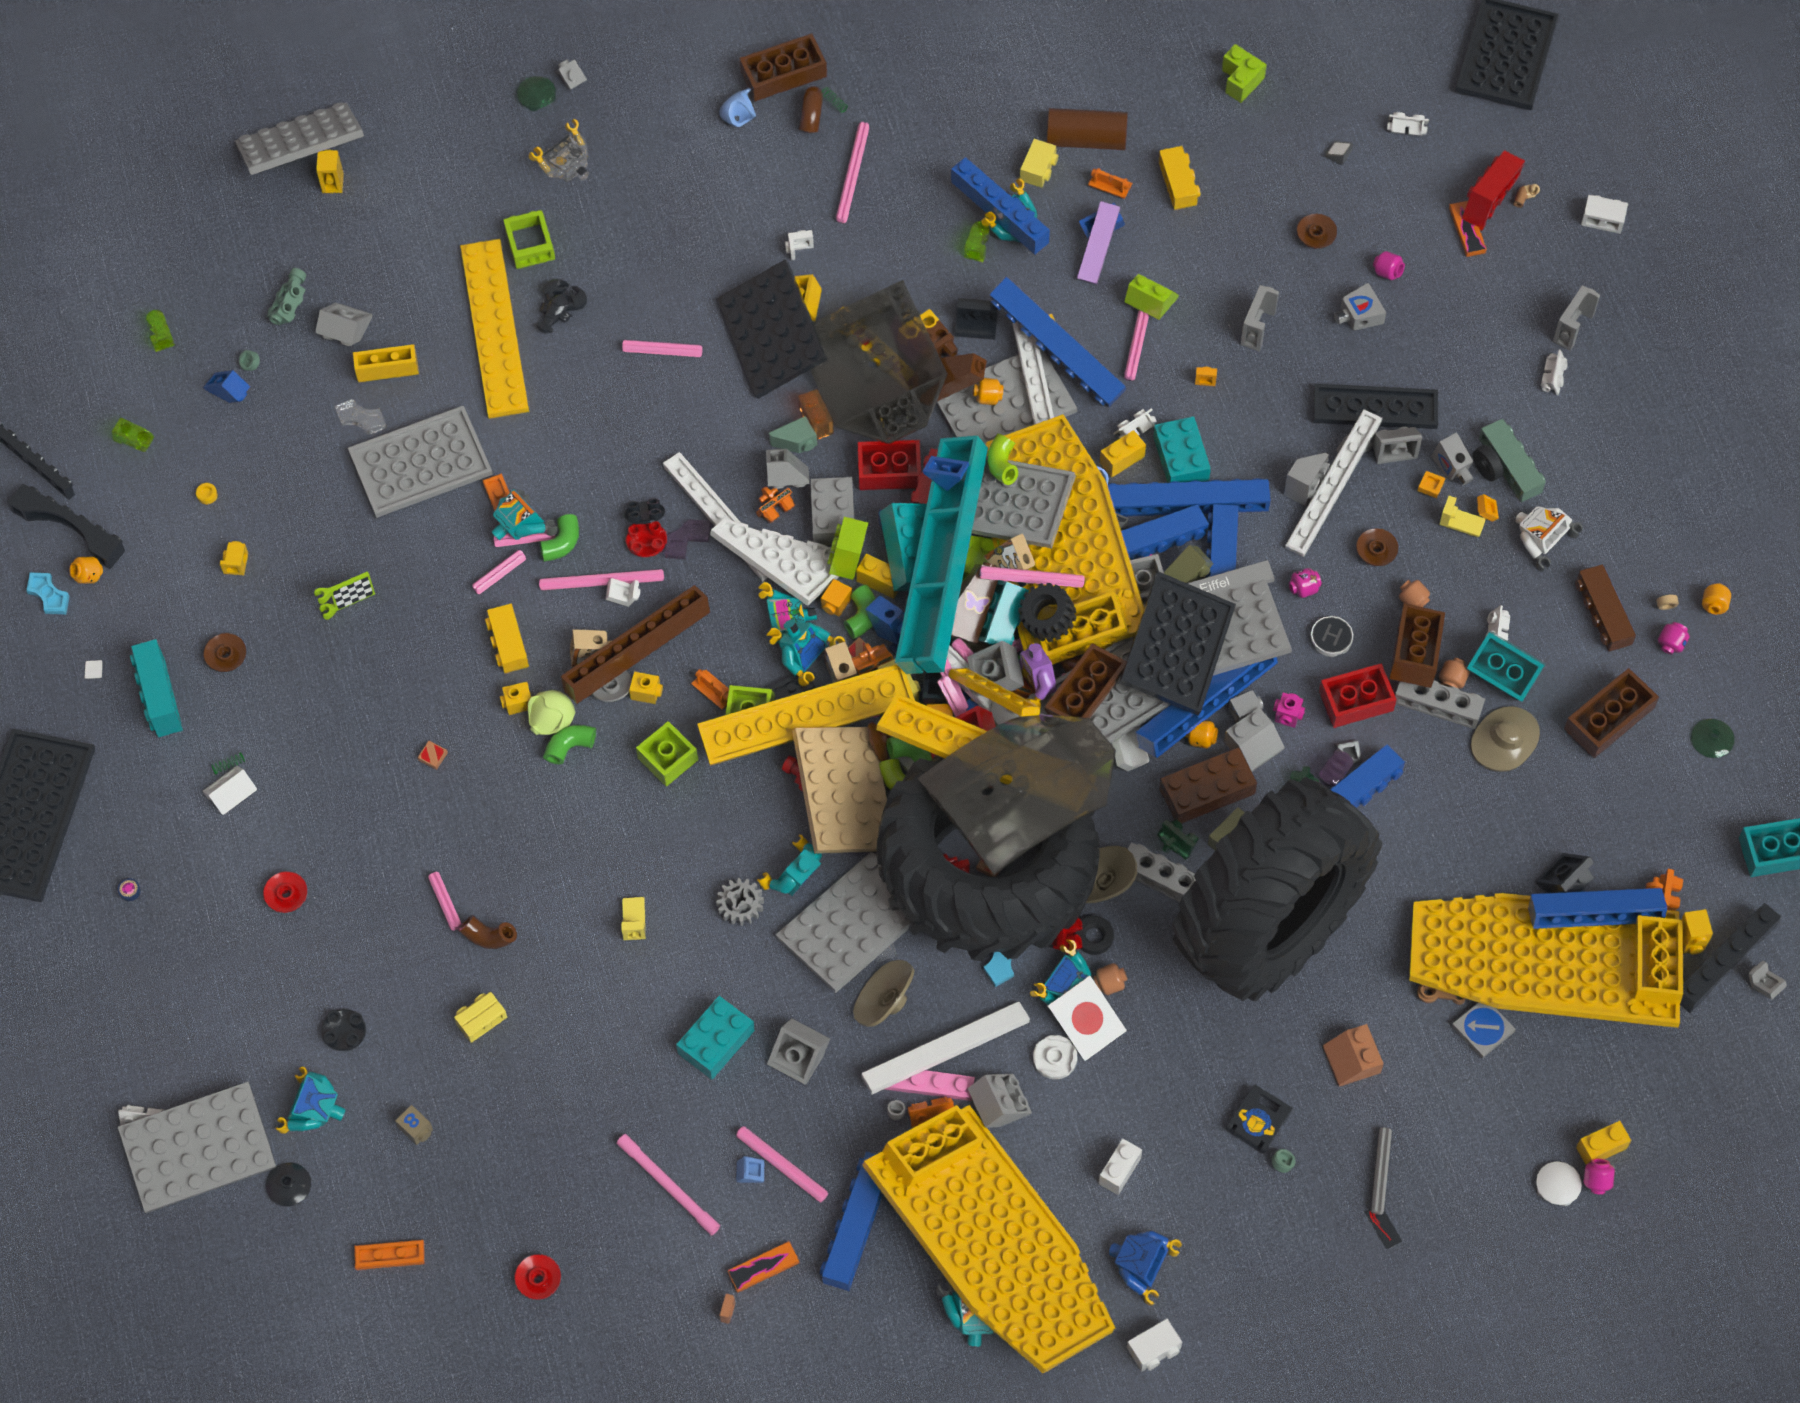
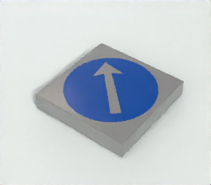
M1477 1003L1452 1024L1455 1031L1482 1059L1516 1030L1496 1008L1482 1003Z

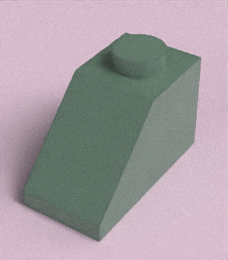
M806 416L769 433L772 447L802 453L810 451L817 446V434Z

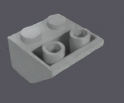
M788 449L766 450L768 486L779 489L786 485L804 487L805 484H810L808 466Z
M1321 453L1297 459L1287 474L1284 496L1306 506L1309 500H1312L1317 487L1327 474L1326 472L1330 465L1327 463L1329 454Z
M1014 1074L984 1075L967 1088L985 1128L1001 1127L1032 1113Z

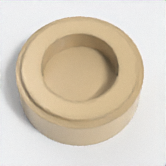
M1665 595L1656 600L1657 607L1660 610L1672 609L1679 604L1677 595Z

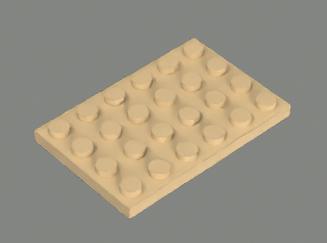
M868 727L795 728L792 733L814 853L876 852L879 824L887 797L879 768L880 761L871 745Z

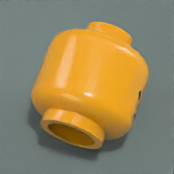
M984 378L978 384H974L973 396H976L979 404L994 406L998 401H1002L1003 385H1000L998 379Z
M77 557L70 565V575L79 584L96 583L103 573V567L95 557Z
M1719 583L1707 586L1702 599L1703 609L1714 615L1725 613L1729 609L1731 601L1730 590L1725 585Z
M1205 720L1188 733L1185 738H1188L1191 746L1207 749L1216 743L1218 728L1215 727L1213 722Z

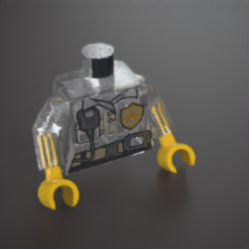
M572 119L574 128H570L568 122L565 124L566 130L572 132V136L568 134L544 154L539 147L533 149L537 156L532 152L529 153V159L537 161L540 169L550 178L563 179L569 182L575 176L581 181H584L589 176V171L586 169L588 166L587 158L589 157L587 144L581 132L577 131L579 124L576 119Z

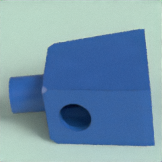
M879 595L865 610L877 636L898 644L905 613Z

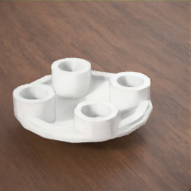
M1558 1161L1548 1163L1541 1168L1537 1175V1193L1552 1204L1568 1206L1577 1199L1581 1192L1582 1182L1580 1175L1574 1167L1567 1163Z

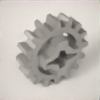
M738 878L735 884L730 880V886L723 885V892H718L719 900H716L717 907H720L718 908L719 914H724L725 921L730 918L732 925L739 921L740 925L743 926L745 920L751 924V918L758 919V912H763V906L761 905L764 904V897H761L762 890H757L756 883L750 885L749 879H746L745 883H741V879ZM749 893H751V894L753 895L755 901L753 900L752 897H749V895H748ZM726 903L732 907V911L727 908Z

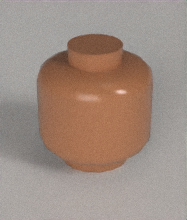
M1408 580L1400 587L1402 592L1399 594V599L1403 604L1424 607L1430 601V591L1419 580L1413 582Z
M1459 658L1445 661L1438 677L1442 682L1441 685L1452 686L1458 689L1463 688L1470 673V670L1465 665L1466 662Z
M1115 963L1098 968L1096 975L1093 976L1095 984L1105 995L1122 991L1125 988L1124 981L1128 980L1124 968L1119 969Z

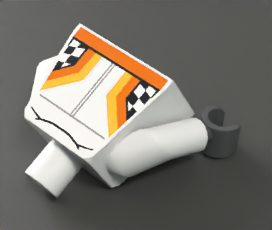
M1538 506L1529 515L1520 512L1516 517V523L1520 524V538L1533 559L1536 558L1538 560L1536 567L1541 572L1544 571V566L1541 562L1546 563L1548 567L1551 564L1550 558L1542 556L1541 553L1546 554L1567 531L1571 538H1577L1582 531L1581 523H1572V519L1559 508H1543Z

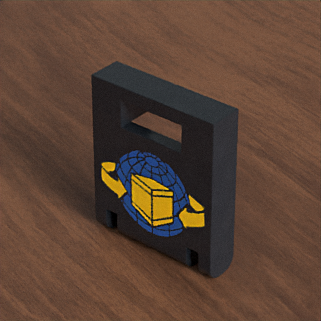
M1254 1084L1226 1127V1131L1230 1133L1236 1125L1237 1128L1233 1136L1254 1149H1257L1260 1143L1263 1142L1264 1145L1261 1147L1260 1152L1265 1154L1293 1111V1108ZM1261 1096L1278 1106V1111L1275 1113L1259 1103Z

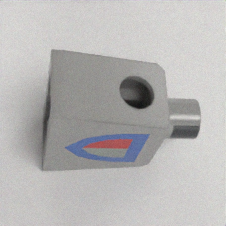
M1369 283L1343 297L1340 307L1341 311L1334 313L1337 324L1347 321L1353 330L1384 324L1386 311Z
M1457 432L1440 441L1431 455L1438 467L1450 481L1458 477L1463 485L1471 482L1474 478L1468 469L1472 465L1473 460Z

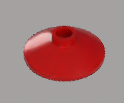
M280 872L267 881L263 895L266 904L272 910L288 913L298 909L305 902L308 890L304 879L300 875L293 872ZM285 893H290L289 897H283Z
M538 1254L527 1257L519 1264L515 1273V1283L520 1293L534 1300L551 1296L558 1289L561 1281V1272L558 1264L546 1255ZM538 1276L543 1277L540 1283L535 1282V1278Z

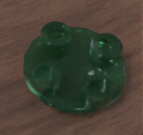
M533 76L525 79L519 85L517 96L519 101L528 107L530 111H537L539 108L546 107L556 100V88L549 79L542 76Z

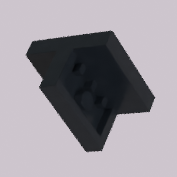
M959 298L957 301L955 337L995 340L998 309L990 300Z
M1562 853L1535 882L1539 888L1550 889L1552 893L1581 892L1594 879L1589 871L1594 862L1590 856Z

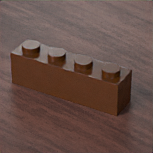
M1601 564L1579 571L1575 581L1576 588L1584 597L1585 608L1590 610L1592 614V623L1594 627H1598L1602 644L1606 645L1609 652L1632 645L1636 634L1604 565Z

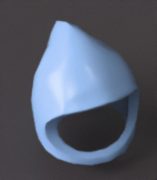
M750 87L733 94L723 103L719 113L722 120L732 126L740 127L756 117L752 103L747 95L751 91ZM734 116H739V121H736Z

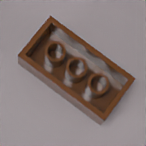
M812 33L739 58L741 74L747 87L751 88L750 93L754 101L827 77V63Z
M1403 604L1398 622L1389 679L1432 688L1437 671L1445 612Z
M1628 668L1568 717L1564 730L1593 758H1596L1655 708L1659 696Z
M1238 747L1160 778L1159 790L1176 824L1179 825L1256 794L1257 781Z

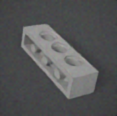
M1400 681L1395 695L1396 705L1472 729H1476L1485 702V698L1480 697L1478 694H1469L1460 691L1456 687L1441 685L1437 681H1433L1432 688ZM1415 691H1421L1423 695H1419ZM1440 697L1444 699V701H1438L1436 698ZM1456 704H1462L1464 708H1460Z
M1131 842L1128 850L1132 852L1137 862L1135 880L1180 902L1183 895L1194 883L1195 873L1187 870L1182 864H1174L1168 861L1162 854H1154L1141 844L1136 845ZM1141 863H1148V864H1150L1151 866L1145 868V867H1142L1140 864H1141ZM1167 872L1170 876L1162 877L1160 873ZM1187 882L1189 886L1183 887L1179 883Z

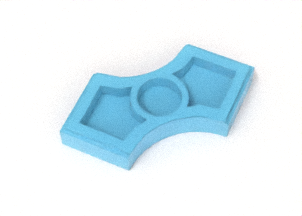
M30 572L27 593L37 596L43 601L45 614L66 615L69 594L53 586L51 573Z
M994 952L991 961L984 966L985 973L995 987L1014 977L1011 968L1012 959L1008 960L1000 952Z

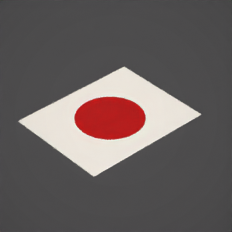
M1091 976L1048 1005L1084 1061L1127 1031Z

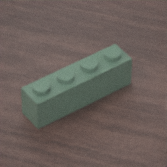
M1501 419L1481 428L1479 440L1483 445L1493 449L1499 457L1503 466V476L1519 501L1523 502L1541 494L1545 486V478L1535 468L1533 459L1525 453L1521 441H1517L1512 427L1509 424L1507 425L1504 419Z

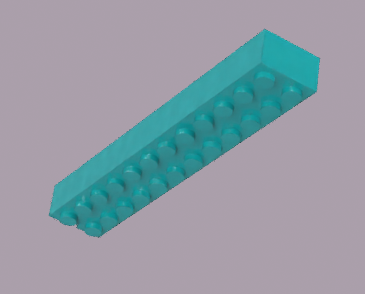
M978 435L940 438L937 457L967 461L969 466L962 479L948 491L933 480L931 482L895 663L906 674L923 673L924 670L926 673L944 672L988 452V447Z

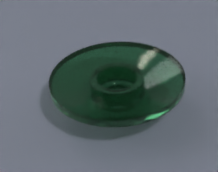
M1705 719L1697 723L1693 728L1691 741L1694 748L1701 755L1708 758H1721L1732 750L1735 737L1732 729L1723 721ZM1711 733L1716 734L1718 737H1713Z

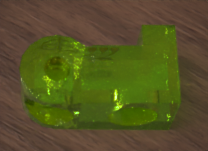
M981 221L975 222L971 228L964 249V258L984 262L986 257V246L984 244L989 240L990 227L982 225Z
M150 311L146 319L150 330L155 333L150 336L155 351L175 346L162 311Z
M120 417L112 430L115 442L133 446L142 452H146L154 440V435L150 431Z

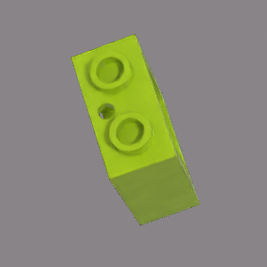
M542 210L503 219L516 269L555 260L553 245ZM541 225L546 243L517 250L512 231Z

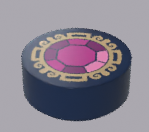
M128 878L119 883L118 893L123 900L133 901L139 897L141 888L136 880Z

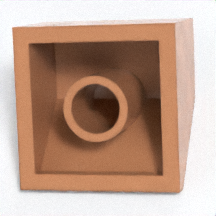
M1367 1024L1346 1030L1323 1045L1324 1052L1339 1087L1380 1074L1382 1071L1383 1061Z

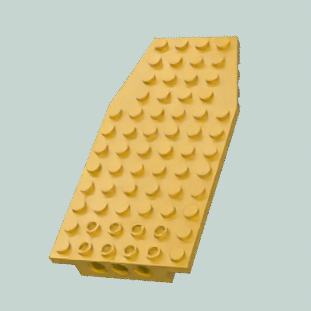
M1062 414L1004 435L1016 443L1009 454L1008 460L1075 472L1076 475L1052 549L1028 544L1035 562V566L1028 570L1084 576L1085 580L1082 588L1060 586L1074 603L1077 612L1074 613L1076 621H1072L1074 627L1067 630L1069 633L1066 636L1062 634L1059 640L1053 638V642H1048L1046 638L1044 641L1034 638L1023 623L1020 622L1017 629L1023 650L1028 649L1031 644H1040L1053 665L1084 654L1091 644L1101 648L1135 636L1144 610V604L1106 480L1066 417ZM993 440L986 442V446L988 447V451H989V449H990V446H991ZM991 537L994 548L1008 541ZM1007 581L1009 583L1019 586L1018 582ZM1029 583L1023 588L1028 589V593H1030V588L1034 586L1036 589L1038 584ZM1047 605L1042 608L1038 614V620L1051 618L1057 611V605Z
M1497 893L1491 897L1478 895L1472 899L1458 897L1453 898L1452 901L1438 899L1413 903L1409 981L1497 1009L1679 1028L1680 1002L1683 996V920H1679V911L1667 910L1665 918L1638 915L1636 924L1533 929L1528 911L1531 896Z
M958 1105L888 1141L882 1152L864 1161L862 1165L969 1310L1042 1374L1114 1331L1115 1326L1104 1303L1100 1301L1097 1295V1287L1095 1283L1091 1282L1088 1275L1089 1270L1079 1256L1078 1246L988 1128H985L984 1123L970 1105L963 1109H960Z

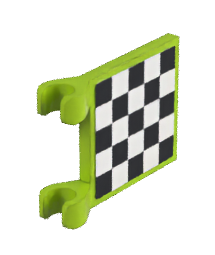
M367 571L333 587L318 588L314 591L315 596L324 595L318 598V602L322 604L319 608L321 612L329 610L328 613L323 614L324 619L327 620L332 618L336 611L374 595L375 592ZM332 597L334 604H327L326 602Z

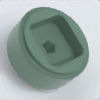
M245 350L239 358L240 367L247 371H254L260 362L259 355L251 350Z
M1285 1149L1277 1150L1271 1159L1274 1168L1282 1173L1289 1172L1295 1165V1157L1290 1151Z

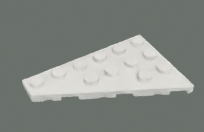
M725 518L711 529L710 535L807 606L829 587L833 579L840 577L829 574L831 565H828L827 562L831 547L812 541L807 543L793 539V536L781 535L778 532L762 529V531L748 527V524L736 523Z

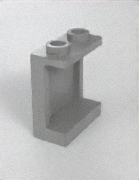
M1259 286L1243 323L1241 346L1260 352L1265 323L1259 321L1263 313L1275 315L1279 291L1272 287Z
M1582 285L1558 321L1553 338L1554 343L1569 351L1572 350L1581 325L1576 321L1581 314L1590 319L1593 318L1600 294Z

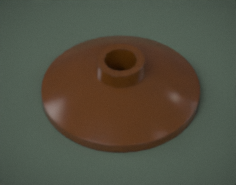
M1310 214L1300 220L1297 226V235L1300 241L1308 247L1325 248L1336 239L1337 227L1334 221L1326 215Z
M1374 528L1360 535L1356 549L1359 557L1367 564L1385 566L1396 558L1399 546L1393 534L1384 529Z
M223 633L213 637L208 641L204 649V659L207 665L218 672H229L238 668L246 657V646L243 640L230 633ZM225 654H230V656L223 658Z
M874 722L869 723V739L876 756L881 762L889 760L887 739L890 736L878 731L877 725Z

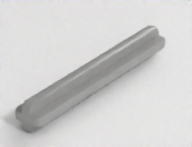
M1384 1127L1380 1128L1371 1206V1212L1378 1215L1383 1214L1392 1134L1390 1128Z

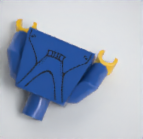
M1154 1231L1139 1233L1136 1236L1128 1235L1123 1245L1113 1243L1109 1250V1255L1116 1258L1115 1264L1119 1268V1275L1123 1281L1138 1295H1144V1301L1147 1305L1154 1304L1148 1299L1149 1294L1154 1295L1156 1298L1159 1297L1157 1291H1148L1146 1288H1151L1167 1252L1170 1256L1175 1257L1179 1254V1251L1174 1250L1172 1246L1178 1248L1182 1246L1179 1240L1175 1239L1170 1242L1167 1237Z

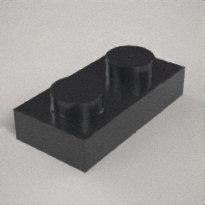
M793 675L768 689H772L775 694V700L815 689L816 687L813 681H808L809 684L807 686H801L798 682L799 677Z

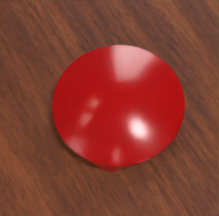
M658 521L648 524H633L628 528L626 545L629 551L636 556H655L667 544L666 531Z

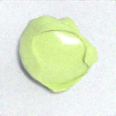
M549 690L539 692L537 695L531 696L528 701L530 730L535 735L556 734L563 728L568 727L575 715L573 703L567 695L560 691Z

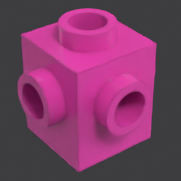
M1283 692L1281 700L1276 699L1273 711L1276 712L1275 722L1295 728L1298 719L1302 720L1305 712V707H1302L1304 699L1296 694Z

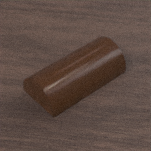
M1049 108L1047 143L1056 145V147L1125 150L1128 112Z
M1091 644L1046 704L1045 711L1047 715L1061 728L1072 733H1079L1120 679L1126 661Z

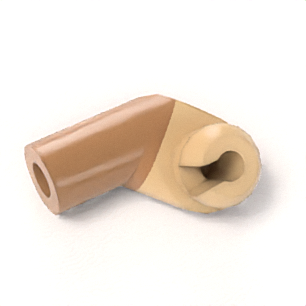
M1532 184L1521 187L1516 195L1514 205L1518 208L1523 207L1526 199L1535 197L1540 192L1539 186Z

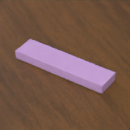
M1100 202L1077 279L1097 285L1120 211L1119 206Z

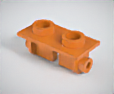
M1097 168L1092 170V178L1088 185L1125 199L1133 183L1129 182L1127 178L1123 179L1110 175Z
M699 669L695 674L697 678L691 685L721 710L727 706L729 688L707 670L702 671Z
M944 1096L943 1098L931 1100V1106L927 1105V1101L911 1104L910 1107H907L911 1126H918L954 1107L952 1098Z

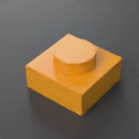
M1197 367L1195 385L1215 386L1217 369Z
M1426 471L1418 491L1437 499L1445 478Z
M1485 494L1478 496L1477 510L1479 515L1491 522L1499 519L1496 500Z

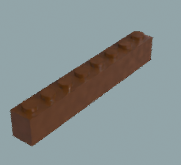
M695 585L560 676L564 692L578 704L710 613L708 597Z

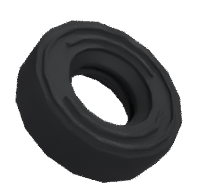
M1482 445L1473 451L1474 463L1485 479L1492 482L1503 475L1502 463L1493 449L1487 445Z
M1088 916L1082 919V929L1075 932L1082 940V948L1080 949L1090 955H1100L1106 952L1112 946L1114 940V930L1110 922L1100 916ZM1089 929H1099L1103 934V938L1099 942H1090L1086 937Z

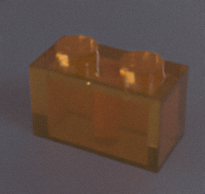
M818 389L799 395V409L803 417L806 416L817 434V440L834 434L833 420Z

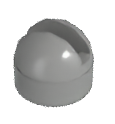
M894 1100L888 1104L887 1113L890 1119L900 1120L905 1115V1105L903 1102Z

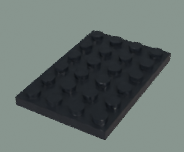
M1482 0L1455 92L1532 110L1559 14L1504 0Z
M786 259L717 298L754 395L758 399L828 360L790 264Z
M1158 571L1155 575L1119 683L1199 715L1236 604Z

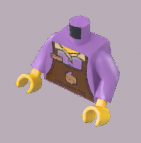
M1034 643L1020 653L1019 663L1023 678L1036 696L1035 699L1028 698L1026 700L1041 708L1040 701L1044 700L1046 695L1056 692L1057 687L1052 662L1041 645Z

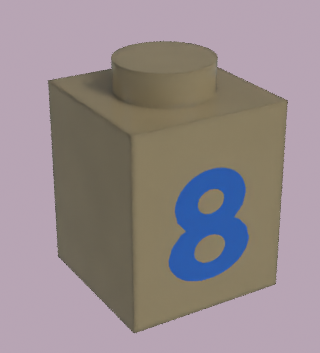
M412 1105L395 1120L398 1128L416 1145L426 1141L433 1130L431 1123Z

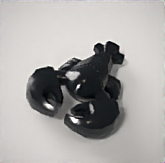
M560 279L547 282L543 291L549 303H542L540 312H545L543 322H537L539 331L551 334L553 332L551 326L558 322L559 319L566 323L572 317L567 311L583 309L587 304V296L584 290L577 286H572V289L577 294L575 295L570 290L569 294L572 302H569L567 295L563 293L566 291L565 287H569L568 282Z

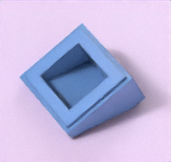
M745 1156L737 1161L736 1182L763 1183L764 1160Z

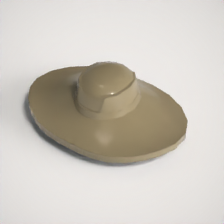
M1502 707L1494 710L1482 720L1472 735L1470 744L1472 756L1477 763L1493 771L1505 772L1518 768L1529 758L1538 744L1540 729L1537 720L1531 713L1518 707Z
M1121 846L1099 848L1100 858L1097 876L1086 903H1096L1111 899L1130 888L1137 875V862L1132 852Z
M904 960L890 961L873 974L860 992L854 1006V1018L859 1024L866 1027L876 1026L882 1023L890 1014H896L904 1007L907 1001L905 992L914 976V968L910 963Z

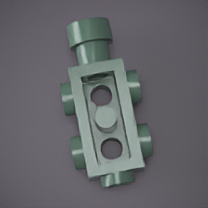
M292 268L288 276V282L282 284L280 290L276 293V298L268 309L267 317L273 324L282 325L290 323L294 319V312L297 306L302 303V296L306 290L300 286L306 278V273L301 269Z

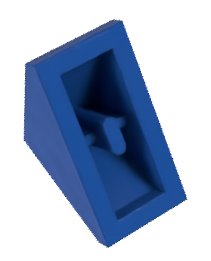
M931 456L923 469V473L948 491L962 479L969 466V462Z

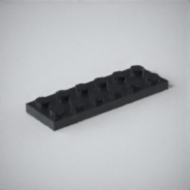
M1315 383L1314 423L1355 425L1364 409L1382 418L1379 426L1437 429L1438 390Z

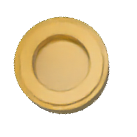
M203 483L196 489L197 499L202 504H211L217 499V490L211 483Z

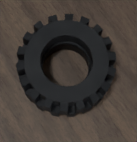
M1041 583L1038 584L1036 589L1034 586L1031 587V592H1026L1023 595L1025 599L1020 600L1019 604L1022 607L1018 608V612L1021 615L1019 616L1025 628L1034 638H1038L1040 641H1044L1046 638L1048 642H1053V638L1059 640L1062 634L1066 636L1069 633L1067 630L1074 627L1072 621H1076L1074 613L1077 612L1071 598L1064 589H1061L1056 584L1053 586L1052 583H1047L1044 586ZM1047 605H1057V611L1051 618L1038 620V614L1042 608Z

